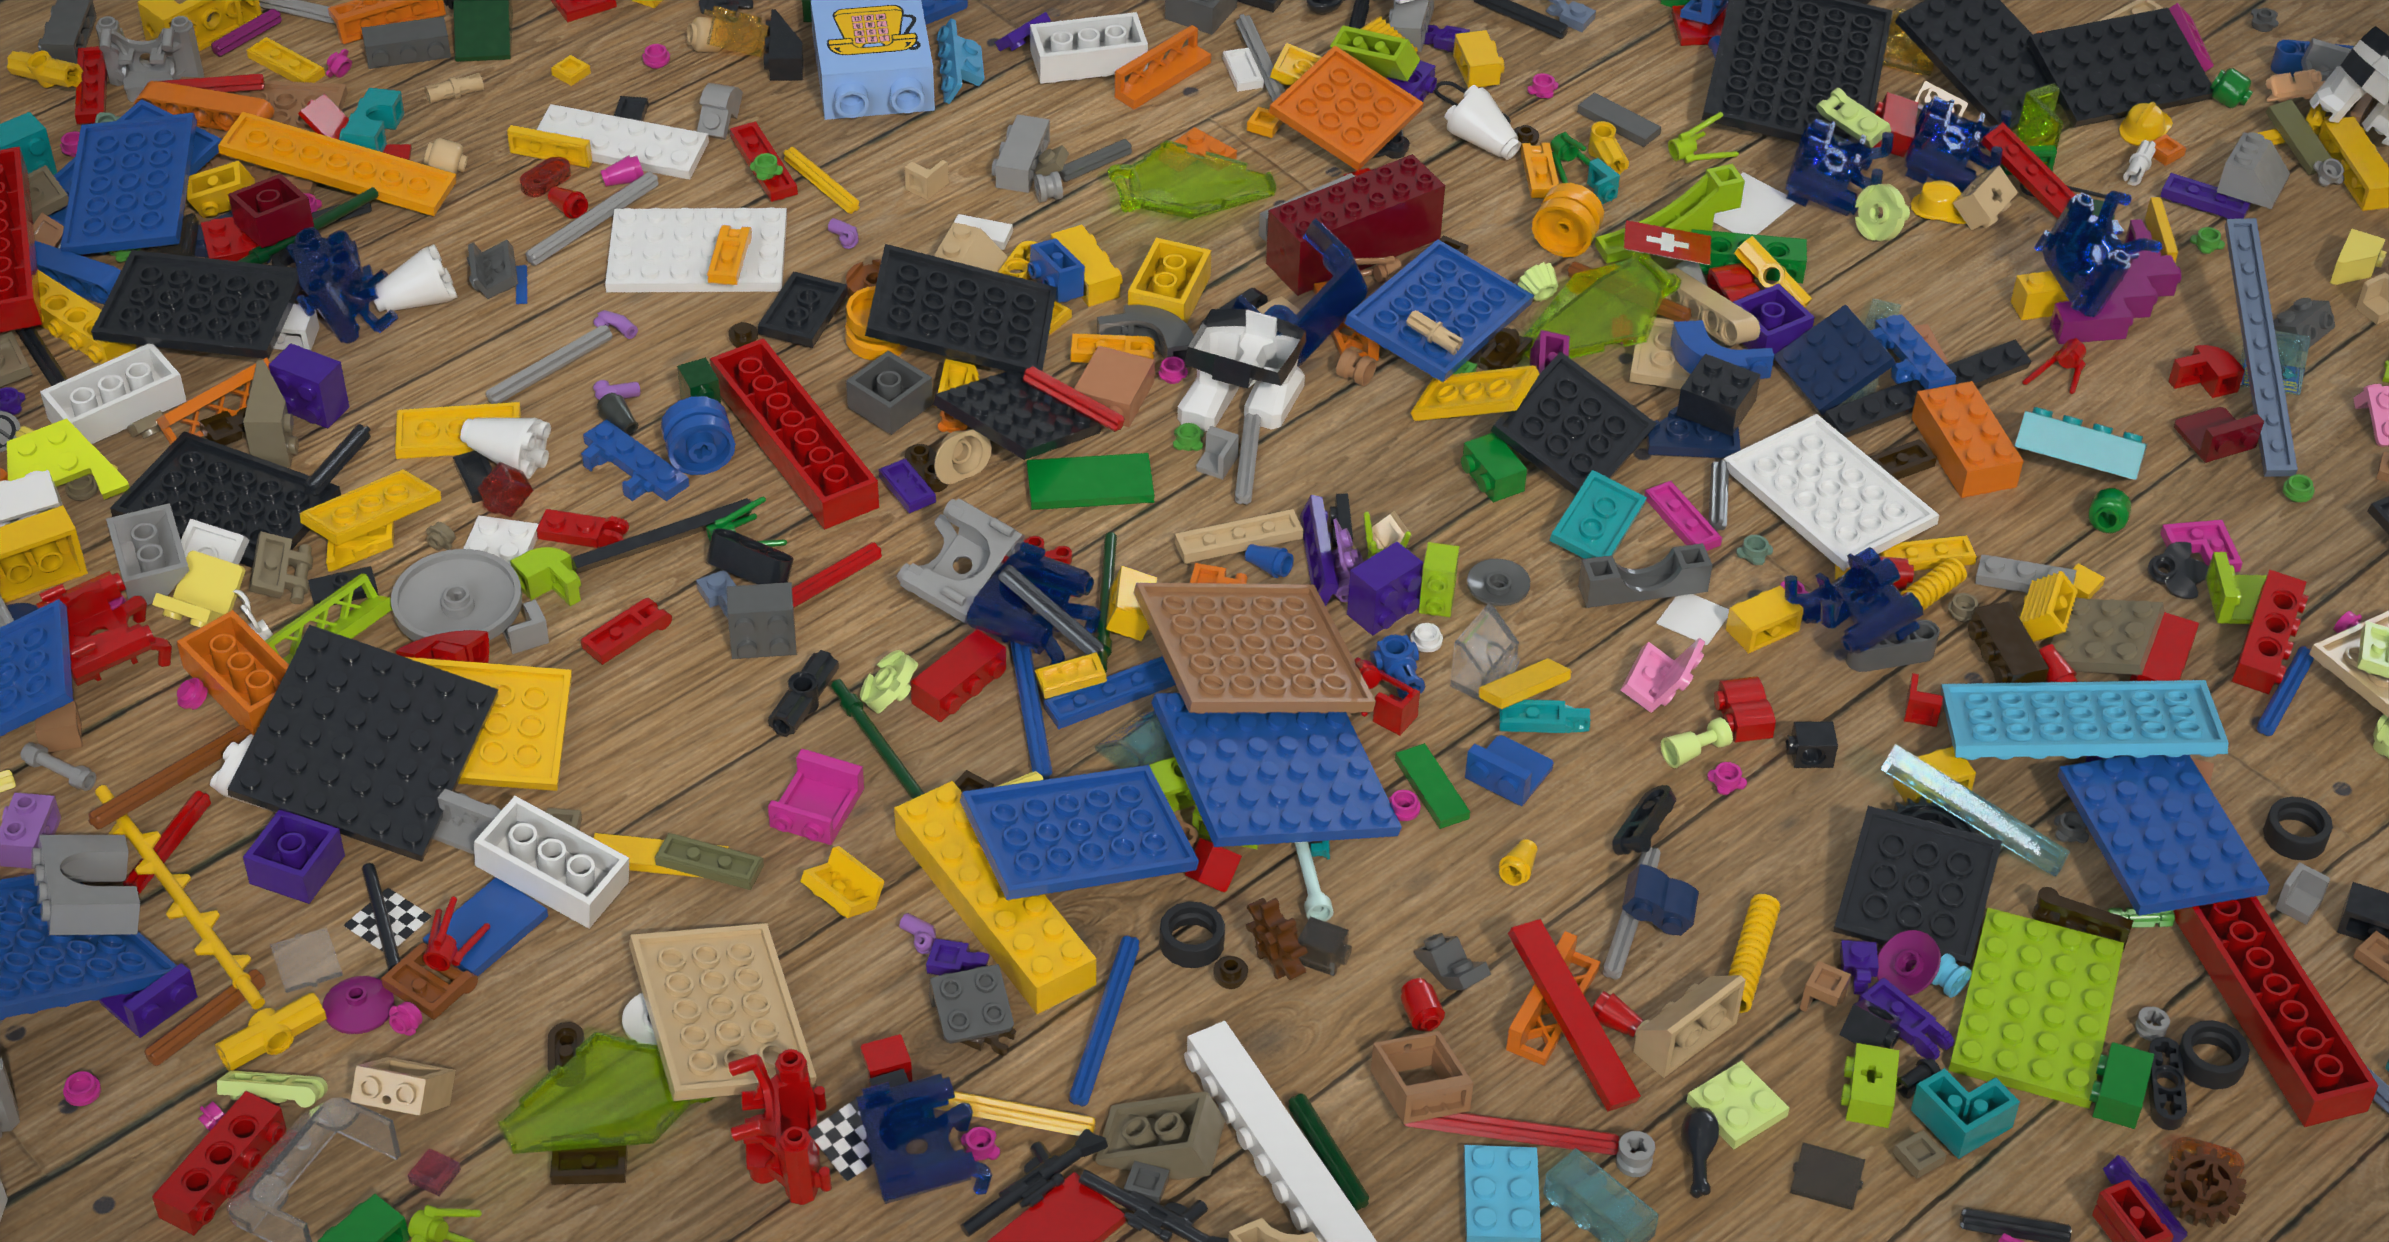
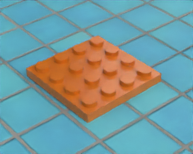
M1334 46L1270 104L1269 113L1359 171L1422 111L1424 102L1342 49Z

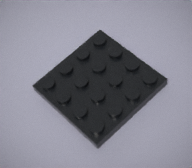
M1560 351L1539 374L1517 411L1505 412L1493 425L1491 432L1576 496L1592 470L1611 479L1647 438L1657 423Z
M1013 370L935 394L933 405L1023 460L1100 434L1102 425L1027 384L1023 380L1024 374Z
M1868 806L1833 932L1885 945L1892 937L1901 932L1909 930L1922 931L1936 941L1941 957L1947 953L1951 954L1959 966L1969 968L2002 841Z

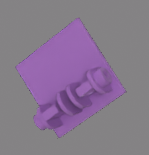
M1335 518L1333 521L1338 549H1335L1332 554L1335 555V574L1339 578V587L1335 596L1341 602H1348L1350 570L1361 564L1363 559L1358 548L1353 550V542L1348 529L1342 530Z

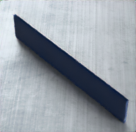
M527 265L516 266L518 284L516 285V304H527Z

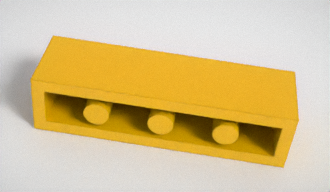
M2355 117L2342 118L2339 123L2323 120L2318 138L2330 156L2343 165V183L2361 210L2389 208V167L2377 151L2376 146L2372 144L2364 129L2359 125Z

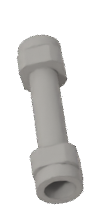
M29 742L21 751V759L26 764L34 768L43 766L69 779V785L77 789L88 791L96 782V774L91 769L83 765L74 767L49 755L48 748L40 744Z

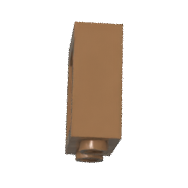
M1440 1031L1373 1043L1371 1073L1403 1124L1470 1111L1473 1081ZM1432 1066L1440 1080L1406 1086L1398 1072Z

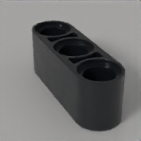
M717 528L712 532L706 561L715 567L755 584L787 583L789 581L794 559L782 551L728 529Z

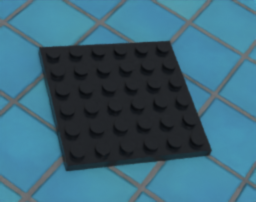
M309 625L228 787V796L274 812L282 810L338 828L342 835L423 862L443 818V809L439 808L438 797L444 789L455 792L496 702L498 689Z

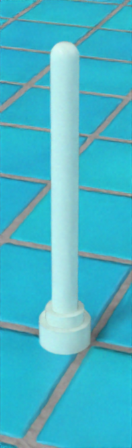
M1294 842L1308 893L1304 903L1307 919L1312 923L1325 922L1334 913L1331 900L1321 892L1308 842Z

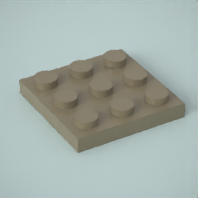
M2076 598L2066 632L2055 635L2051 642L2059 654L2075 671L2142 675L2165 613L2163 602Z

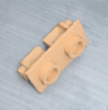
M2315 69L2295 72L2293 74L2295 82L2292 80L2291 73L2272 75L2266 80L2267 88L2272 90V94L2266 99L2267 102L2278 101L2281 103L2299 97L2311 99L2325 82L2321 81V72Z

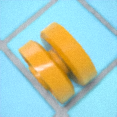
M1560 183L1552 187L1546 194L1532 221V231L1535 239L1544 249L1561 257H1576L1585 253L1603 222L1604 209L1602 203L1594 192L1582 185Z
M875 286L858 290L849 298L846 305L847 322L845 325L846 345L854 354L872 361L887 351L900 356L907 349V346L865 336Z

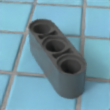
M1914 620L1856 630L1850 637L1846 664L1855 671L1867 672L1930 661L1935 654L1940 633L1939 627L1929 620Z

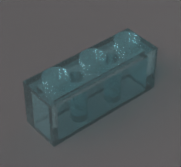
M1577 1148L1546 1172L1543 1194L1547 1197L1548 1201L1553 1206L1565 1211L1580 1228L1588 1230L1601 1242H1648L1655 1236L1659 1214Z

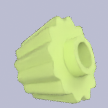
M1545 262L1540 265H1534L1525 271V274L1519 278L1520 281L1518 283L1519 287L1534 295L1533 300L1540 302L1553 296L1558 288L1555 270L1551 263L1545 264Z

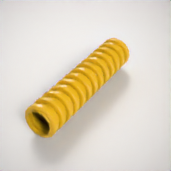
M1947 558L1925 576L1880 607V609L1870 614L1866 619L1867 627L1871 628L1912 620L1928 608V606H1931L1966 580L1967 572L1964 565L1956 558Z
M1757 894L1751 898L1731 963V969L1729 970L1728 976L1741 975L1746 979L1739 1013L1748 1012L1752 1007V1001L1754 1000L1771 937L1781 906L1779 901L1771 895Z

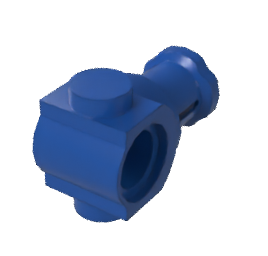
M1396 634L1386 636L1382 641H1378L1376 651L1370 652L1371 662L1378 670H1383L1386 674L1413 689L1419 690L1421 694L1426 686L1424 680L1416 674V661L1419 660V651L1416 643L1411 642L1408 635L1401 636ZM1399 688L1396 689L1400 698L1404 699L1409 694Z

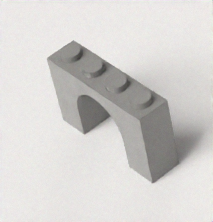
M39 835L38 848H32L31 867L35 869L34 884L38 886L37 900L38 904H41V922L47 921L49 935H122L138 933L140 900L136 886H89L80 884L81 882H123L126 879L129 851L125 835Z

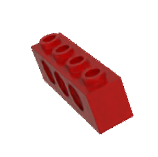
M2269 569L2261 588L2231 682L2266 694H2270L2274 683L2281 684L2287 667L2281 665L2283 659L2288 661L2294 642L2288 640L2290 636H2296L2301 623V619L2296 618L2297 612L2303 613L2309 597L2303 594L2306 581Z
M245 1091L154 1193L152 1198L158 1217L195 1236L203 1225L208 1224L213 1219L216 1210L222 1203L235 1194L239 1184L249 1172L254 1171L259 1166L263 1156L269 1149L281 1141L287 1130L281 1107Z

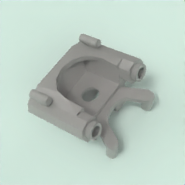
M105 16L98 20L95 27L109 82L116 86L124 85L127 99L130 102H135L136 98L150 81L177 80L181 77L205 78L194 27L191 20H188L187 17L177 16L173 18L170 28H163L158 38L150 41H135L125 38L118 20L111 16ZM145 53L151 54L149 61L142 59L140 56Z
M958 498L957 500L951 499L947 503L943 514H940L934 521L944 538L943 548L939 555L925 565L904 564L896 577L901 583L900 586L905 590L914 593L960 621L968 623L976 612L984 615L991 607L995 599V593L989 590L991 586L998 590H1002L1006 586L998 578L1001 571L1007 566L1001 561L1006 555L1010 558L1015 557L1024 543L1025 535ZM951 523L959 527L958 534L952 527ZM959 558H967L972 562V568L965 574H959L953 569L954 562H957Z

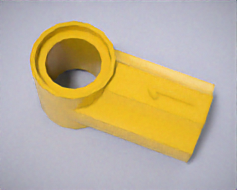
M1596 122L1591 127L1588 153L1595 158H1599L1621 175L1624 170L1628 169L1629 161L1615 138L1616 128L1609 122Z

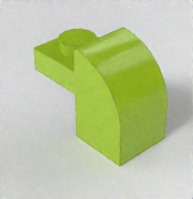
M541 547L525 552L510 560L512 568L519 577L521 590L530 600L553 589L570 607L581 601L579 591L581 581L572 568L571 555L567 552L553 547Z

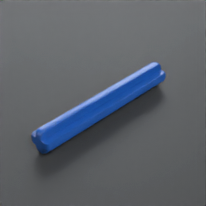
M2306 646L2298 649L2281 684L2278 685L2256 727L2258 733L2271 736L2279 725L2314 661V658L2309 655L2311 649H2308Z

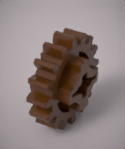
M2197 1147L2194 1156L2187 1150H2184L2180 1157L2181 1161L2176 1158L2172 1160L2170 1164L2171 1170H2167L2164 1176V1181L2168 1182V1184L2165 1185L2163 1192L2165 1195L2173 1196L2168 1204L2170 1208L2178 1206L2181 1208L2179 1218L2183 1219L2189 1214L2193 1216V1225L2197 1226L2200 1219H2205L2207 1226L2213 1227L2216 1218L2221 1223L2226 1224L2230 1217L2229 1213L2234 1216L2238 1214L2240 1210L2239 1204H2243L2246 1193L2241 1190H2244L2247 1182L2246 1179L2237 1178L2241 1171L2240 1166L2230 1167L2228 1165L2231 1158L2229 1155L2219 1159L2217 1158V1149L2213 1148L2209 1155H2204L2202 1147ZM2207 1178V1192L2203 1196L2202 1184L2204 1179Z

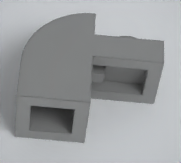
M708 83L702 92L699 102L702 105L697 132L708 133L710 138L726 140L730 118L737 119L743 92L738 87Z

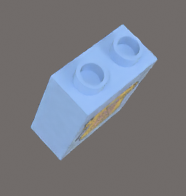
M810 0L813 43L825 120L935 111L933 63L921 0Z

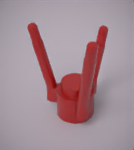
M2077 338L2066 341L2059 351H2056L2050 359L2023 380V385L2029 384L2058 361L2063 368H2075L2069 390L2070 394H2074L2081 371L2086 365L2082 360L2086 355V347Z
M1359 657L1355 658L1354 661L1369 690L1376 687L1380 680H1384L1409 694L1414 692L1412 687L1386 674L1383 670H1378L1369 660H1361ZM1361 712V715L1366 717L1368 712Z
M455 896L450 898L442 923V910L437 909L435 911L427 949L422 957L427 966L437 971H446L451 964L459 966L467 952L490 929V924L485 923L457 950L456 940L446 934L457 902Z

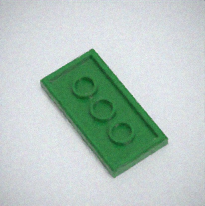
M1149 453L1027 460L1031 510L1154 503L1155 495Z

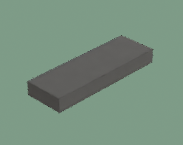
M1595 92L1578 105L1577 113L1594 122L1605 121L1613 124L1617 134L1642 147L1648 145L1661 133V126Z

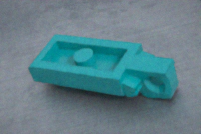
M1523 700L1504 709L1499 708V731L1574 733L1590 730V708H1573L1572 706L1565 705V701Z

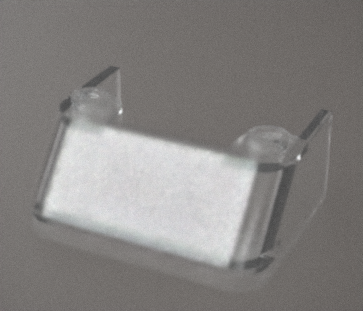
M343 1097L329 1099L303 1113L229 1198L226 1207L231 1223L267 1242H312L308 1224L280 1210L288 1200L289 1188L337 1132L397 1160L401 1153L393 1120L358 1103L350 1102L349 1099Z

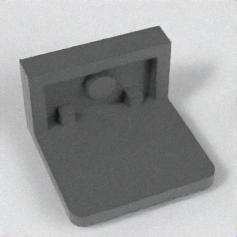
M999 964L981 966L956 973H946L930 978L929 998L931 1006L937 1008L944 1040L947 1043L952 1044L996 1035L1013 1029L1014 1021Z

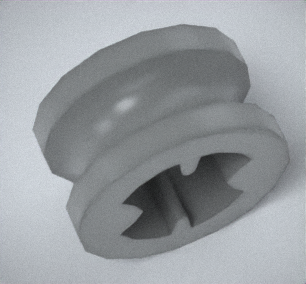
M2142 1008L2135 1023V1030L2140 1037L2149 1041L2158 1037H2164L2170 1024V1018L2160 1008Z

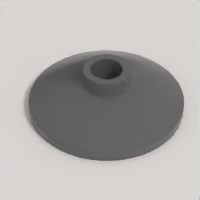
M1488 559L1477 563L1471 568L1467 577V586L1475 598L1486 604L1508 606L1520 602L1527 596L1530 590V577L1526 570L1515 562L1506 559Z

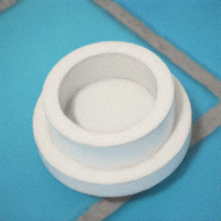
M1422 623L1411 633L1410 641L1416 643L1418 651L1434 652L1441 647L1443 636L1436 625Z

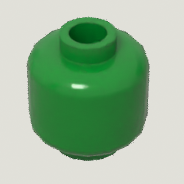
M2229 68L2226 71L2221 70L2210 86L2213 89L2212 97L2230 109L2235 108L2239 103L2244 106L2253 93L2249 89L2251 79L2234 68Z
M2115 488L2099 491L2093 497L2089 507L2088 518L2091 525L2103 533L2119 532L2126 526L2129 520L2132 506L2130 499L2123 491Z

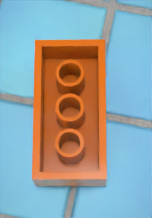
M1973 381L1917 391L1911 418L1961 498L2017 487L2023 459Z
M232 610L179 639L177 645L183 668L193 678L200 679L203 682V686L208 689V693L240 725H244L246 729L250 730L252 735H255L289 664Z

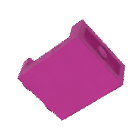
M801 749L796 757L797 772L779 802L771 800L768 805L769 825L782 832H789L806 837L811 841L832 845L864 790L863 766Z

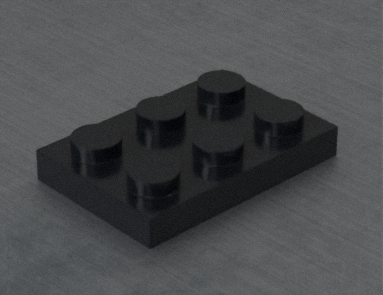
M793 271L759 322L758 334L813 348L847 296V285Z

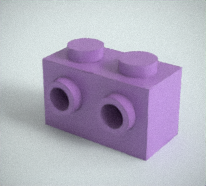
M14 793L9 806L4 808L2 815V824L0 826V866L32 869L31 852L32 848H38L39 835H55L61 820L55 796Z

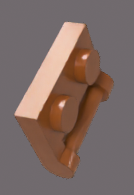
M421 943L381 978L385 989L405 1002L414 1004L420 1012L435 1020L464 993L472 992L478 983V977L468 970L463 972L451 964L448 970L437 971L452 981L448 984L422 967L426 965L422 957L428 944Z

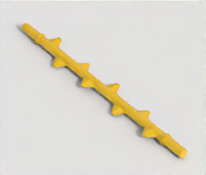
M101 785L95 790V794L102 804L114 798V795L106 785ZM128 814L115 821L116 824L108 835H125V838L129 839L143 858L141 863L135 868V872L138 875L154 874L174 902L166 913L169 919L186 917L202 939L194 949L197 956L214 955L232 979L234 988L240 990L251 1007L255 1010L263 1007L265 1004L264 998L250 981V975L243 971L251 962V957L249 955L230 954L212 929L220 917L218 911L200 913L183 890L191 881L190 875L171 874L153 849L161 838L159 832L142 834Z

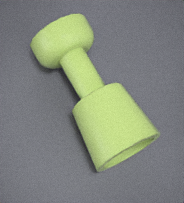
M1719 717L1711 720L1707 726V731L1696 735L1688 731L1663 738L1661 740V751L1668 765L1672 768H1678L1699 756L1702 750L1701 747L1711 743L1716 747L1730 745L1733 740L1732 731L1726 720Z

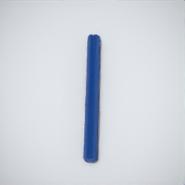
M1015 631L1012 634L1013 637L1010 638L1032 772L1040 773L1043 776V780L1050 779V775L1053 772L1029 636L1026 632L1020 633Z
M1127 935L1121 939L1070 1091V1102L1073 1105L1083 1107L1089 1102L1139 951L1140 942L1136 937L1131 938Z

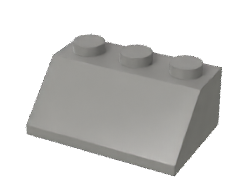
M2244 132L2225 163L2217 193L2272 209L2289 179L2290 172L2271 140L2264 139V136L2258 133Z
M170 503L107 518L106 521L122 580L126 587L128 600L135 595L142 596L146 600L147 605L153 603L156 593L168 596L189 571Z

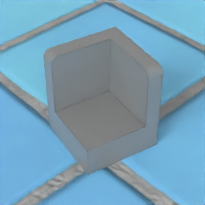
M1210 426L1206 432L1205 452L1196 464V471L1223 480L1238 458L1239 435Z
M536 599L523 603L526 621L509 626L503 632V636L512 654L549 643L546 619Z
M2299 862L2284 883L2275 909L2307 925L2323 901L2330 878Z

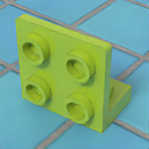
M2213 552L2206 575V583L2217 623L2250 624L2267 575H2235L2234 566L2229 564L2226 552Z

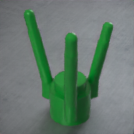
M1567 132L1558 134L1553 138L1550 146L1553 151L1554 163L1562 183H1568L1560 160L1572 161L1578 157L1588 167L1591 160L1580 151H1586V146L1570 137Z
M762 496L726 517L715 520L714 524L706 526L709 541H711L714 529L722 528L736 532L735 528L757 519V514L754 513L735 520L764 503L766 498ZM785 539L758 541L770 547L785 546L787 544Z

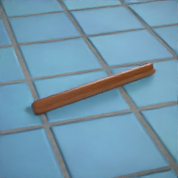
M238 725L95 808L88 814L90 825H93L96 829H102L223 758L224 751L232 742L240 744L251 734L250 730L246 729L244 725Z

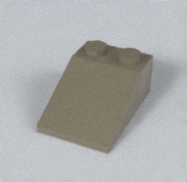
M257 360L243 421L250 454L284 467H291L293 455H297L299 449L298 437L292 434L294 429L293 414H288L286 401L264 360Z
M1208 1091L1111 1105L1102 1136L1106 1138L1108 1147L1098 1151L1095 1161L1101 1166L1131 1171L1134 1161L1168 1169L1170 1170L1169 1178L1177 1180L1210 1176L1225 1118Z

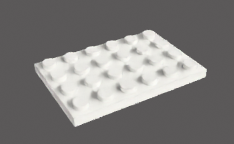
M787 208L614 209L605 281L606 292H780L783 284ZM722 225H730L732 229H741L742 226L752 228L751 243L748 245L737 285L708 283L707 273Z
M1818 414L1724 458L1727 462L1726 468L1735 479L1843 571L1938 524V513Z

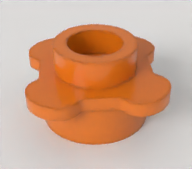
M944 411L940 412L941 422L938 423L940 431H948L950 433L954 431H967V425Z

